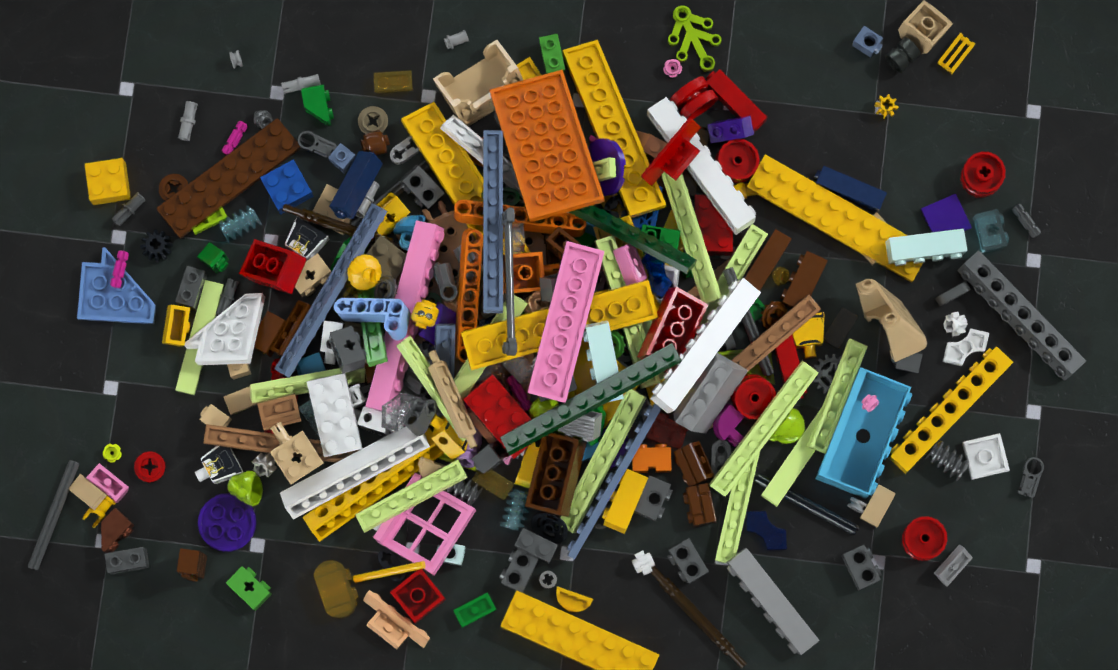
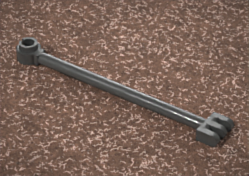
M509 207L502 213V225L505 226L507 339L506 342H503L502 351L507 356H515L517 353L512 223L515 221V214L512 207Z

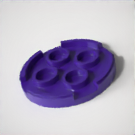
M606 138L596 139L588 147L592 162L609 157L615 158L616 177L599 182L603 196L614 195L621 189L625 181L623 176L626 160L622 149L615 141Z
M230 493L216 495L202 507L199 513V533L210 547L218 551H236L244 547L255 533V512L252 506L241 502Z

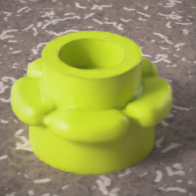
M117 444L106 445L103 451L104 459H107L110 463L116 462V460L121 458V448Z

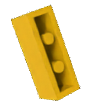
M626 469L625 474L618 483L620 485L618 491L614 490L609 501L612 502L610 509L606 507L602 516L605 519L604 526L625 534L648 477Z

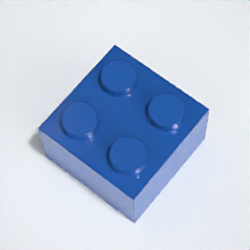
M294 159L260 177L280 215L285 213L282 211L284 204L296 207L314 197Z

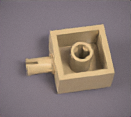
M281 422L276 425L280 432L275 425L270 429L280 443L278 447L269 453L291 485L324 463L303 431L293 437L289 436ZM294 452L301 454L299 463L291 460Z

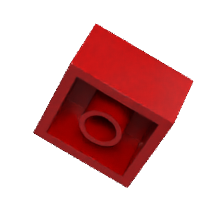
M422 569L414 572L390 592L415 624L446 600Z

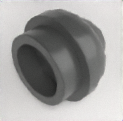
M259 110L254 113V124L258 128L263 129L273 121L271 114L267 110Z

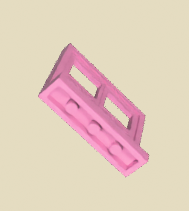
M414 473L407 486L422 479V476ZM445 491L433 496L440 500L427 522L411 513L414 508L412 507L382 523L373 538L382 546L412 563L424 561L426 565L424 570L435 576L476 512L475 508ZM444 504L461 512L448 534L432 525ZM406 519L423 528L410 549L393 540ZM427 531L444 540L431 561L414 552Z

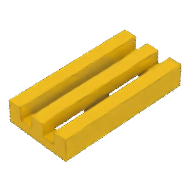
M960 33L937 64L953 74L975 46V43L970 42L967 37L965 38ZM961 40L962 44L958 47V49L951 56L946 64L943 63V61L953 50L956 44ZM967 44L969 47L959 58L956 64L952 68H950L949 65L953 62L956 56Z

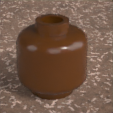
M380 130L366 133L363 135V140H360L362 150L374 152L376 156L385 154L387 146L390 145L387 134L383 135Z

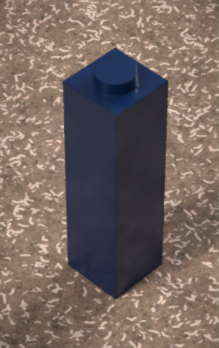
M358 152L329 206L334 211L336 217L340 219H353L383 164L374 152Z
M823 166L822 171L817 170L814 177L818 185L849 202L875 213L879 212L887 194L885 191L826 166Z

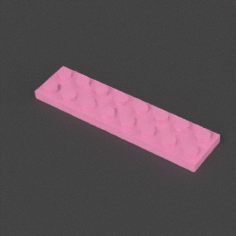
M569 241L566 242L527 393L566 403L605 251Z

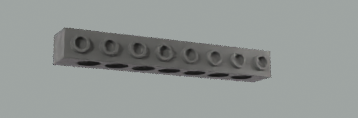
M979 250L957 270L961 277L968 281L974 287V290L987 301L989 306L994 308L1001 315V318L1010 324L1016 334L1021 336L1028 343V346L1041 356V359L1055 371L1058 377L1066 381L1086 362L1076 349Z

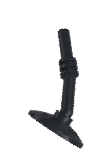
M539 512L531 520V527L534 533L553 543L564 541L568 535V528L559 517L560 515L548 512ZM539 517L541 518L540 526L537 523ZM545 530L549 533H554L555 536L547 535L543 531Z

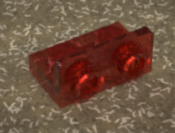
M659 413L645 438L667 444V446L676 449L682 448L686 432L690 430L668 419L669 415Z

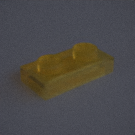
M412 71L374 73L375 93L413 91Z
M477 470L472 478L473 482L478 483L479 486L484 487V489L504 501L515 485L493 470L484 474Z

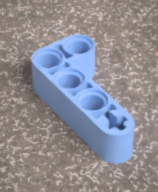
M340 298L334 304L335 312L343 321L384 323L387 333L392 339L397 341L403 339L407 334L410 310L400 299Z

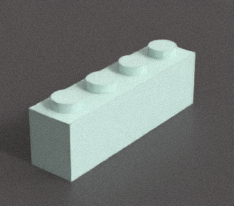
M964 229L892 237L885 241L889 264L895 263V266L906 265V262L909 261L919 264L925 262V259L941 261L944 259L943 257L949 256L951 259H958L967 252Z
M606 320L587 324L583 339L589 345L586 354L588 361H592L593 368L590 369L591 379L596 380V384L619 371L609 322ZM622 394L611 401L624 399V396Z

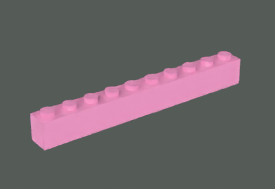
M416 220L395 299L402 300L410 310L407 334L403 339L397 341L392 339L387 331L385 332L384 339L388 362L376 365L365 407L394 414L398 407L399 393L403 388V378L409 364L396 345L408 336H411L414 340L419 330V327L415 326L416 322L411 319L415 304L421 302L422 299L425 300L429 294V283L434 275L435 261L439 257L440 243L444 239V228L436 224Z

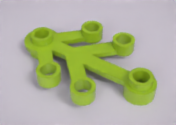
M681 5L676 7L673 11V18L676 23L672 34L668 37V43L671 46H676L679 43L678 35L682 26L686 30L682 46L676 54V59L681 63L687 60V51L692 42L700 58V68L705 72L712 71L715 66V60L706 54L699 39L708 41L712 46L717 47L721 44V36L695 29L691 22L702 25L704 30H710L713 27V20L692 14L687 6ZM684 13L686 17L680 18L679 14ZM709 21L711 25L707 27L704 25V22ZM675 37L677 41L671 42L670 38ZM713 38H718V39H719V42H718V43H714V42L712 41V39H713ZM683 53L685 58L680 59L678 55ZM709 62L711 66L706 68L704 63Z

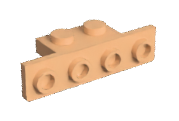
M370 590L366 593L363 601L377 611L367 624L371 630L396 649L401 646L408 636L423 648L427 645L430 637L424 630L413 625L409 618L403 617L397 612L395 607L384 602L377 593H373Z

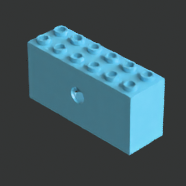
M860 367L815 479L864 499L869 495L872 496L878 485L875 482L876 477L879 478L885 466L882 462L888 458L892 448L889 444L897 436L899 429L896 426L904 418L906 411H903V407H906L911 400V387ZM869 394L871 396L876 395L879 400L878 406L871 412H867L866 409L863 410V404L861 403ZM861 429L867 430L870 434V439L866 443H860L856 438V433Z

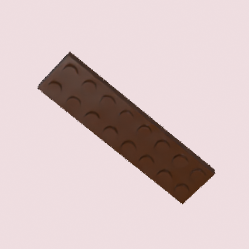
M277 118L156 209L181 239L260 180V177L272 171L301 148Z

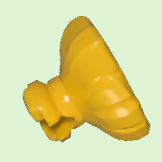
M363 254L357 256L348 267V281L358 290L372 289L381 278L382 271L379 261L371 255Z

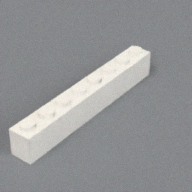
M665 97L648 109L647 116L668 143L687 119L684 116H680L677 112L676 104ZM696 133L689 142L697 147L700 152L686 169L734 234L737 235L755 222L756 212L750 205L747 206L744 202L743 194L739 190H735L732 186L734 184L728 175H724L721 171L720 163L712 159L710 150L706 145L703 146L700 143V137Z
M744 278L738 281L734 280L730 284L728 294H724L719 299L717 309H713L707 315L708 321L696 330L697 336L694 339H690L685 345L686 351L683 354H679L682 362L676 364L672 369L669 368L663 375L665 378L661 384L658 383L652 390L654 394L650 399L667 414L675 411L761 292Z
M404 426L280 492L285 509L295 519L429 448L430 445L425 433L421 436H416Z

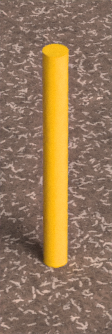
M424 561L354 575L353 580L355 583L425 569L426 565Z

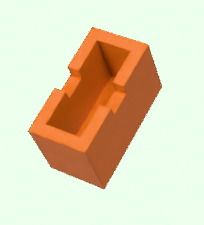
M641 444L632 459V471L648 473V469H655V473H671V447H667V444H656L655 448H647L646 444Z

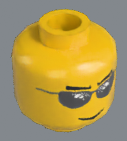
M424 299L415 304L411 319L416 322V327L426 330L427 326L433 327L439 314V309L436 307L437 304Z

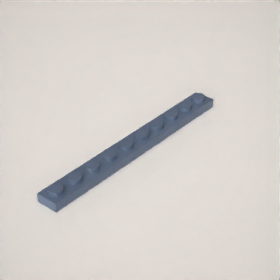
M494 130L483 131V313H503V131Z
M373 203L371 204L277 363L276 371L289 378L295 371L298 362L305 354L321 323L325 320L337 296L344 288L348 279L347 271L351 261H354V258L364 254L377 228L383 222L387 213L385 209Z
M654 403L653 406L649 404L644 412L646 418L643 423L639 421L634 430L636 432L634 439L630 438L625 445L627 451L624 456L620 455L615 463V466H617L615 472H610L605 480L608 483L604 490L600 489L595 498L598 500L594 507L590 506L586 513L588 519L585 524L581 522L576 531L578 533L575 541L571 540L566 550L569 551L567 553L569 557L576 558L659 414L661 408Z

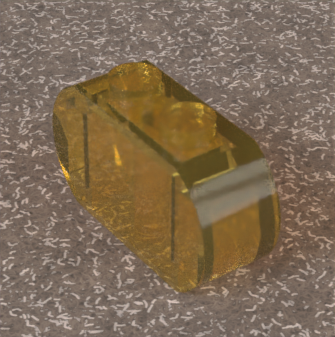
M328 560L322 562L314 572V579L326 613L334 618H346L355 611L357 607L356 598H359L356 587H351L349 581L352 580L349 568L345 569L337 561Z

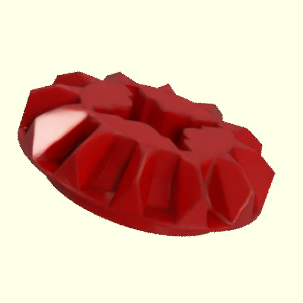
M156 452L142 453L136 459L134 465L138 478L149 483L158 481L164 475L166 468L164 459ZM150 459L152 465L158 467L152 469L151 475L148 469L142 468L149 465Z

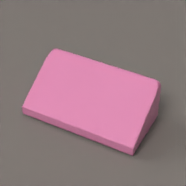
M628 244L613 250L626 285L647 279L636 247Z

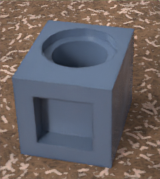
M863 26L854 39L852 46L871 58L874 53L877 55L883 47L881 44L883 37ZM870 39L874 45L867 46L864 41Z
M340 143L328 158L330 163L345 174L356 156Z

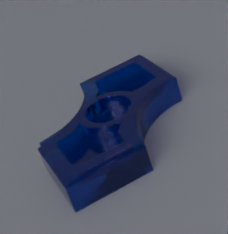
M645 253L641 262L647 270L652 294L662 299L672 284L666 275L665 263Z
M766 511L746 512L747 532L758 534L764 540L767 550L787 549L786 530L772 525L767 518Z

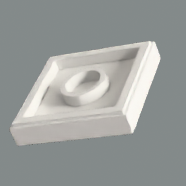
M1000 433L962 442L965 457L969 460L968 469L971 480L1010 471Z

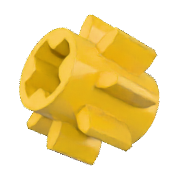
M890 94L885 98L879 96L880 103L876 102L874 105L878 107L876 114L881 113L883 119L889 114L893 117L894 112L892 110H898L899 108L895 105L897 99L890 98ZM885 103L888 104L889 109H885Z

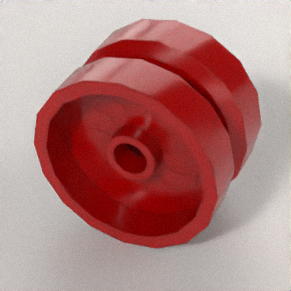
M703 76L690 81L670 98V101H673L678 109L682 108L679 114L687 120L688 118H697L718 100V96L713 90H707L709 84Z
M734 139L722 146L715 160L720 163L721 171L724 175H728L733 184L737 185L741 182L745 183L752 177L759 167L760 158L758 150L752 143L744 139Z
M979 152L973 154L966 161L961 171L960 181L968 194L978 198H985L993 195L1000 188L1005 179L1006 169L1003 161L997 155L991 152Z
M746 374L732 394L731 401L743 416L758 420L776 396V391L772 384L758 374Z
M929 516L913 520L906 526L902 534V546L905 552L911 558L918 561H928L937 557L947 544V532L944 525L937 519ZM922 535H924V537H928V541L924 542L922 540Z

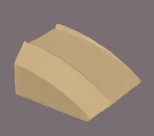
M923 0L902 23L898 31L901 39L904 37L910 39L921 53L927 54L953 23L935 7Z

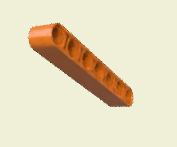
M471 200L457 201L454 206L455 220L460 223L483 226V216L477 214L483 211V202ZM503 205V212L509 207L514 209L515 221L512 223V229L552 234L558 227H561L572 237H580L585 233L587 222L571 213L566 212L542 219L543 223H537L536 221H529L525 207ZM465 209L467 213L462 214L458 210ZM521 216L524 218V220L519 221L516 219V217ZM560 221L563 223V225L558 226L555 225L554 222ZM578 223L582 227L576 228L573 226V224Z
M468 228L463 232L461 242L455 358L463 363L467 360V356L465 358L460 356L461 351L465 349L461 332L465 329L477 328L483 235L479 230ZM474 232L476 240L471 243L469 235ZM470 252L475 254V259L472 262H469L467 259ZM472 271L474 274L473 279L467 281L466 274ZM467 291L472 292L470 300H465L464 296ZM470 310L471 316L464 320V312Z

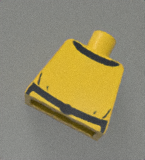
M824 312L816 313L792 334L796 349L804 348L805 358L816 357L815 347L822 346Z
M435 414L430 422V425L434 427L431 438L453 460L465 453L468 444L467 440L461 441L444 415L439 417Z

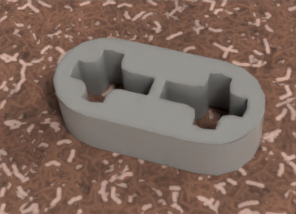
M411 136L390 151V159L394 164L401 165L420 152L418 147L416 149L411 147L407 150L411 146L410 142L413 140ZM404 150L406 151L402 154V159H394L395 152L401 153Z

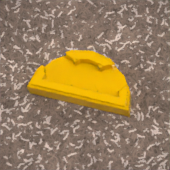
M557 586V600L562 608L569 612L584 611L594 600Z

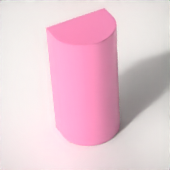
M100 463L86 477L87 480L116 503L129 490L126 484Z

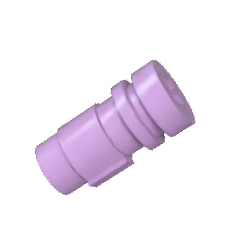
M474 427L476 433L473 437L478 446L470 449L467 444L465 453L456 459L465 468L474 467L472 458L478 454L482 444V435L476 427Z

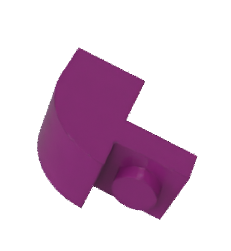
M726 404L713 422V430L719 440H725L728 437L727 441L736 447L744 437L735 430V427L744 416L731 404Z

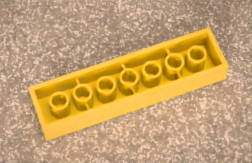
M517 590L501 623V628L594 670H653L659 654Z

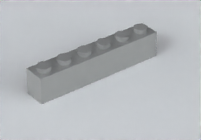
M747 548L742 549L726 562L729 573L733 577L737 576L739 578L741 588L745 592H750L753 596L751 598L752 602L757 608L762 607L765 611L764 617L769 623L773 622L776 625L775 631L782 639L785 637L788 640L789 644L787 646L794 654L802 655L819 641Z

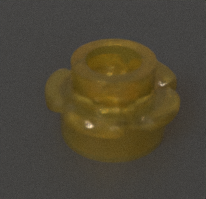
M777 267L772 273V278L776 285L786 284L790 277L789 271L784 267Z

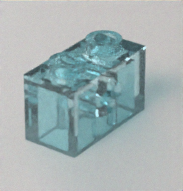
M998 209L975 214L973 220L982 254L1005 249L1007 243H1009V237L1007 232L1003 230L1004 218L1002 213L999 214ZM990 228H991L992 230H996V232L994 233V235H993L992 232H988V230H989Z

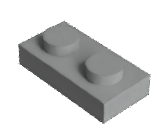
M959 544L934 574L945 586H948L971 561L972 556Z

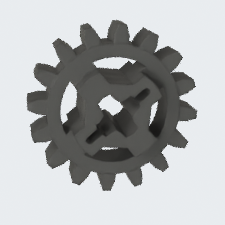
M835 354L831 358L825 355L824 361L818 359L820 365H814L813 367L819 372L813 383L819 384L817 390L824 389V395L832 383V377L828 374H830L832 369L834 374L836 373L837 364L840 363L842 356L836 359ZM829 363L827 370H821L824 365ZM821 379H824L828 383V386L825 385Z

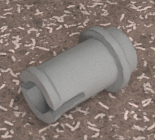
M465 30L451 36L447 35L444 38L447 49H454V46L469 41Z

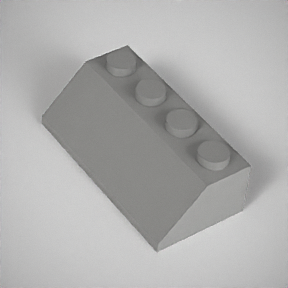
M716 353L673 413L675 422L690 431L706 434L748 370L723 355Z

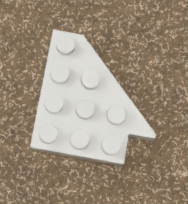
M263 293L244 294L185 342L184 346L187 349H198L195 359L197 365L251 363L265 301Z

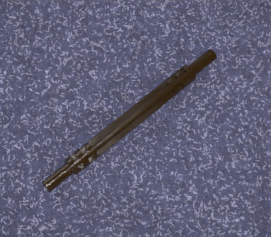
M287 204L283 206L282 211L299 216L300 219L307 222H312L313 224H318L353 236L358 228L305 208L302 210ZM375 233L370 243L374 244L381 234ZM384 236L387 240H389L391 243H393L395 246H397V247H398L399 249H401L403 252H405V253L408 252V251H406V250H403V249L399 246V242L394 241L393 238H389V237H387V236Z
M655 566L651 567V574L660 583L659 586L726 656L729 655L742 669L747 663L734 650L735 647L668 577L665 578Z

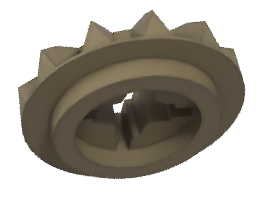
M370 106L359 114L358 125L365 134L376 130L384 133V130L388 127V117L383 109ZM369 117L372 119L378 118L376 121L378 127L373 124L371 126L368 125L370 123Z

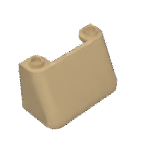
M498 40L485 47L483 51L485 59L454 78L449 72L440 73L433 78L437 88L455 116L467 126L495 111L490 89L523 81L519 68Z
M865 279L856 284L864 317L868 322L872 321L871 319H878L880 324L883 325L891 349L890 354L894 362L915 354L927 346L924 333L902 301L873 279Z

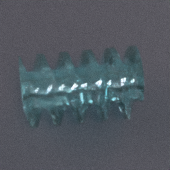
M248 205L246 206V213L240 209V216L232 213L233 220L227 216L226 224L222 220L219 221L220 229L228 243L229 237L236 240L235 233L243 236L242 229L247 233L249 232V226L256 229L255 222L262 225L254 209Z
M512 489L515 492L508 494L512 500L506 501L511 507L504 508L508 515H502L506 522H501L500 526L520 532L518 528L525 527L520 521L527 520L522 514L529 513V510L524 508L528 493Z

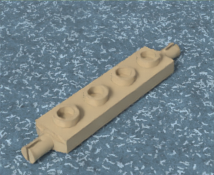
M436 350L428 353L433 363L428 367L431 377L434 380L458 437L466 438L470 449L478 446L473 437L476 430L446 362L440 360Z

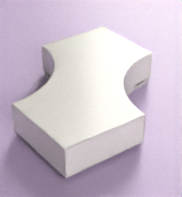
M970 329L968 335L963 340L948 342L943 362L962 366L968 355L975 352H985L989 333Z

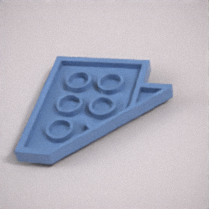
M105 247L102 248L101 263L82 262L78 320L155 324L156 305L126 270L123 278H121L122 284L120 288H114L110 285L111 278L114 277L112 274L116 259Z

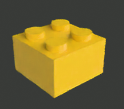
M123 158L85 163L89 201L93 205L131 199L127 167Z

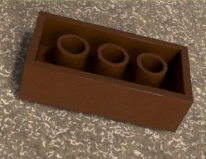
M550 433L542 438L525 504L526 507L560 516H569L587 444L586 441L556 433Z

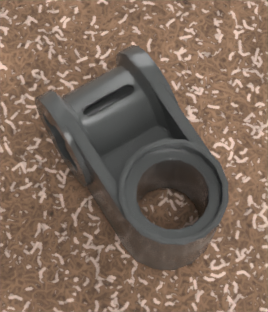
M415 398L412 401L403 423L414 435L421 436L428 430V426L437 411L436 401L432 399L426 401L422 398Z

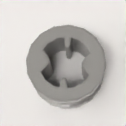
M236 50V53L229 52L233 68L235 69L238 65L242 67L243 64L239 50Z
M851 497V503L847 507L856 512L863 513V507H866L867 504Z
M544 571L539 578L540 584L544 588H552L557 583V576L552 571ZM546 574L552 575L554 578L551 580V585L543 583Z

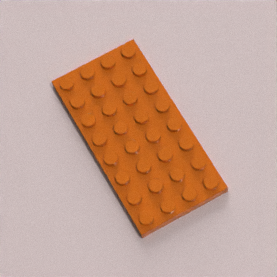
M563 70L489 90L530 222L605 202Z

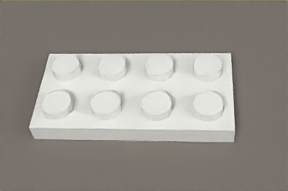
M337 374L307 381L324 457L362 449L346 374Z

